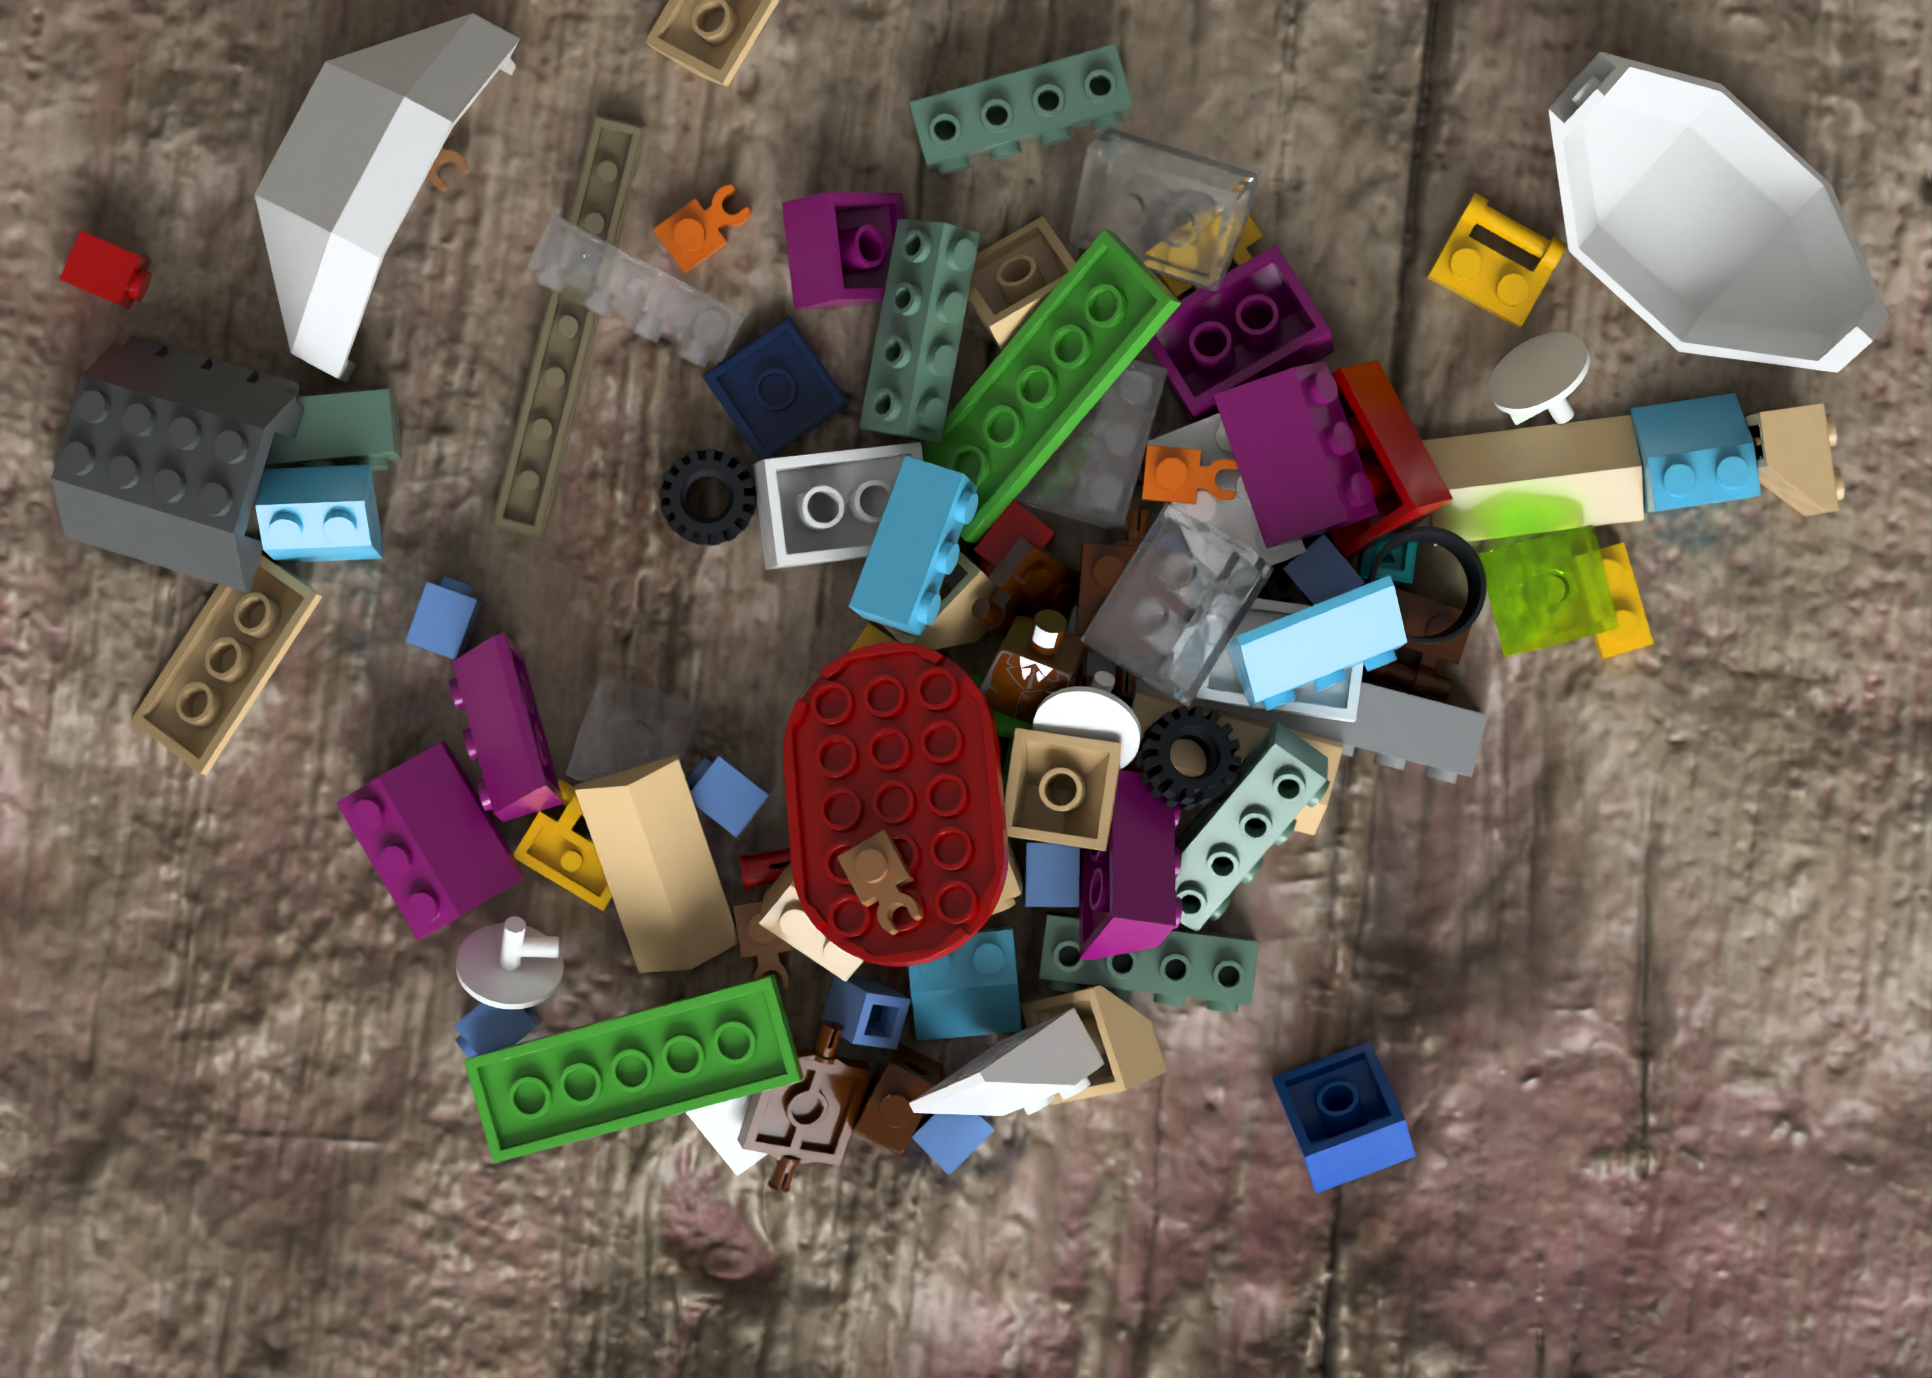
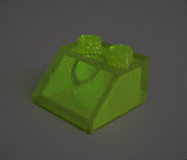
M1593 524L1478 553L1486 575V587L1504 658L1619 628Z

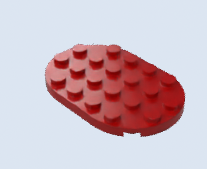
M901 642L867 645L838 657L819 672L822 675L810 686L802 700L798 698L787 723L783 745V766L793 881L799 901L809 920L817 930L837 947L858 959L873 964L894 967L914 966L940 959L969 941L991 916L1002 894L1007 876L1009 852L999 739L994 715L985 695L975 681L957 664L942 654L920 645ZM882 830L890 834L914 878L913 881L901 887L903 893L914 898L923 910V918L917 921L909 914L906 906L897 908L893 913V922L899 932L895 935L890 934L881 927L877 917L880 905L878 901L869 907L861 904L837 858Z

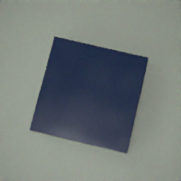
M787 316L701 375L760 461L774 457L849 405V402L790 316Z

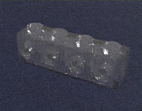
M554 214L549 219L526 267L535 271L532 279L537 283L560 294L564 286L584 296L580 304L587 309L606 318L610 317L612 311L632 321L628 328L632 332L654 343H657L661 336L679 346L676 352L677 355L705 368L708 361L715 365L722 362L746 315Z

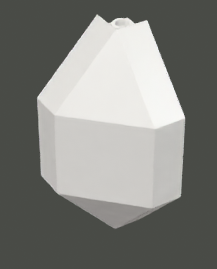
M472 13L325 61L254 194L291 354L347 383L356 366L355 363L348 360V356L383 257L452 128L499 69L512 75L516 64L510 57L520 40L519 37Z
M1599 52L1548 108L1568 251L1677 351L1838 373L1875 339L1890 315L1831 183L1721 83Z

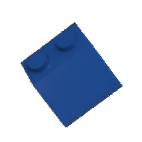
M1371 1041L1272 1077L1297 1149L1316 1194L1416 1157L1405 1117Z

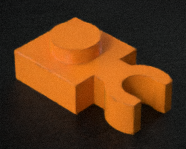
M732 184L725 185L717 190L712 199V206L705 211L695 198L652 229L684 274L690 272L728 244L720 233L721 229L725 226H741L752 216L748 206L735 215L724 211L723 205L725 200L736 192Z
M1147 445L1142 500L1196 505L1198 489L1207 490L1217 500H1232L1235 498L1236 491L1220 489L1215 483V476L1221 470L1237 471V463L1231 459H1219L1210 466H1200L1201 450Z

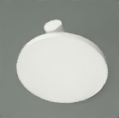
M1552 332L1533 337L1512 349L1500 360L1489 379V395L1498 409L1510 414L1515 425L1548 409L1557 424H1564L1574 416V411L1566 397L1578 387L1587 374L1590 365V353L1585 343L1578 336L1571 333Z
M1106 671L1095 673L1093 681L1088 687H1067L1047 696L1038 706L1033 721V730L1123 743L1120 769L1133 760L1138 752L1141 741V727L1138 718L1124 701L1111 694L1115 678Z
M517 916L507 918L504 923L489 925L473 932L461 944L456 959V973L463 988L478 1001L501 1009H524L544 1002L558 989L564 968L563 958L559 950V936H546L542 932L526 926L525 921Z

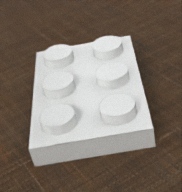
M1219 413L1146 442L1147 445L1201 450L1200 466H1210L1219 459L1236 461ZM1239 469L1237 471L1221 470L1215 476V483L1220 489L1236 491L1235 498L1232 500H1217L1207 490L1198 489L1196 505L1170 502L1205 592L1306 552L1302 540L1266 549Z
M1209 592L1194 700L1266 710L1264 703L1249 707L1225 647L1237 635L1310 606ZM1364 663L1344 670L1347 680L1326 689L1317 691L1314 683L1295 689L1294 693L1297 700L1270 711L1355 722Z

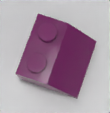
M824 192L782 203L794 309L841 308L883 302L898 219H905L902 193Z

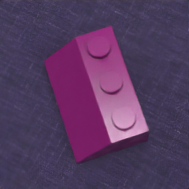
M1277 245L1272 246L1181 299L1180 306L1146 344L1170 391L1191 424L1219 413L1213 395L1293 367L1316 363L1334 352L1329 326Z
M1326 361L1293 367L1213 395L1266 549L1331 533L1379 513L1373 497L1372 484L1365 474L1355 445L1354 433L1348 425L1338 396L1336 381L1331 375Z
M505 633L494 635L452 662L456 678L449 680V687L457 710L465 709L470 728L462 730L470 759H479L484 776L483 779L476 780L483 808L485 811L493 809V813L501 821L505 822L562 805L564 800L524 656Z
M445 740L377 777L336 803L418 941L440 930L526 878L490 815L484 810L481 800Z
M1119 770L1108 851L1080 848L1079 959L1094 960L1158 947L1169 933L1179 926L1182 916V900L1179 896H1175V879L1180 872L1182 854L1181 849L1175 847V829L1180 820L1181 804L1178 803L1173 808L1164 805L1166 797L1163 795L1155 800L1149 794L1154 789L1151 782L1142 785L1139 776L1143 773Z

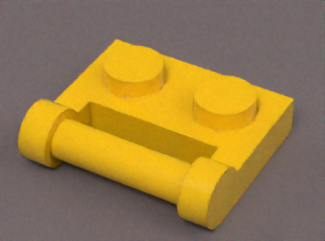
M1474 192L1428 273L1427 278L1519 329L1523 326L1568 244L1555 236L1551 240L1491 208L1487 205L1488 199ZM1475 224L1484 227L1538 257L1539 260L1533 271L1526 269L1469 237Z

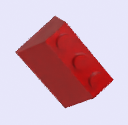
M1378 360L1342 367L1331 374L1336 381L1338 396L1348 425L1354 433L1355 445L1365 474L1372 484L1373 497L1379 511L1378 514L1330 533L1339 552L1345 559L1351 558L1417 525L1453 499Z

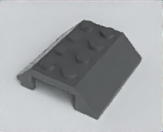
M132 336L123 346L114 343L81 375L51 477L64 537L250 593L263 546L261 540L245 536V531L274 433L296 438L304 407L299 406L296 400L299 393L298 383L266 373L258 379V374L255 370L220 360L213 365L210 357L175 347L168 352L166 345Z

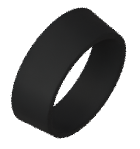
M1423 526L1403 531L1389 540L1380 550L1373 563L1368 583L1375 581L1377 569L1385 556L1402 544L1426 541L1440 545L1450 551L1462 565L1468 583L1467 602L1462 614L1453 625L1438 634L1423 637L1412 636L1406 633L1405 635L1407 640L1421 644H1438L1452 640L1464 633L1475 622L1483 608L1487 584L1482 562L1468 542L1449 530Z

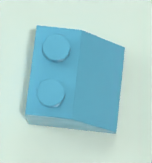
M1735 393L1628 409L1629 415L1632 416L1642 462L1644 513L1761 496L1754 442Z
M371 464L263 470L255 507L263 550L276 563L383 559L384 549Z
M1012 925L981 928L969 941L952 953L928 963L908 966L916 1041L1022 1031Z

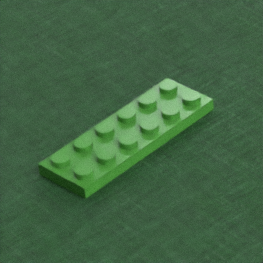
M1104 229L950 412L945 419L941 444L925 442L922 446L923 461L964 473L978 487L976 491L978 494L976 513L969 524H964L960 534L966 542L977 544L1181 304L1115 232Z
M774 974L473 1055L464 1060L493 1164L797 1083L804 1078Z

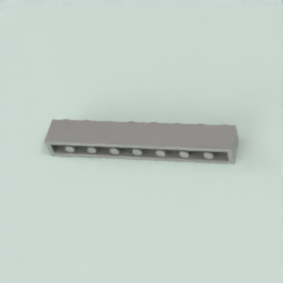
M1075 606L1072 607L1066 632L1074 635L1077 610ZM1185 635L1183 659L1152 657L1138 661L1136 688L1275 724L1277 721L1286 728L1344 743L1342 754L1353 757L1354 749L1357 747L1375 752L1373 763L1404 770L1406 761L1426 765L1424 776L1456 784L1458 774L1472 777L1488 718L1486 714L1361 682L1355 722L1194 700L1202 640ZM1088 652L1086 687L1092 683L1095 673L1099 671H1106L1115 678L1116 659H1112L1099 652ZM1126 671L1124 692H1116V695L1133 699L1135 693L1126 692Z

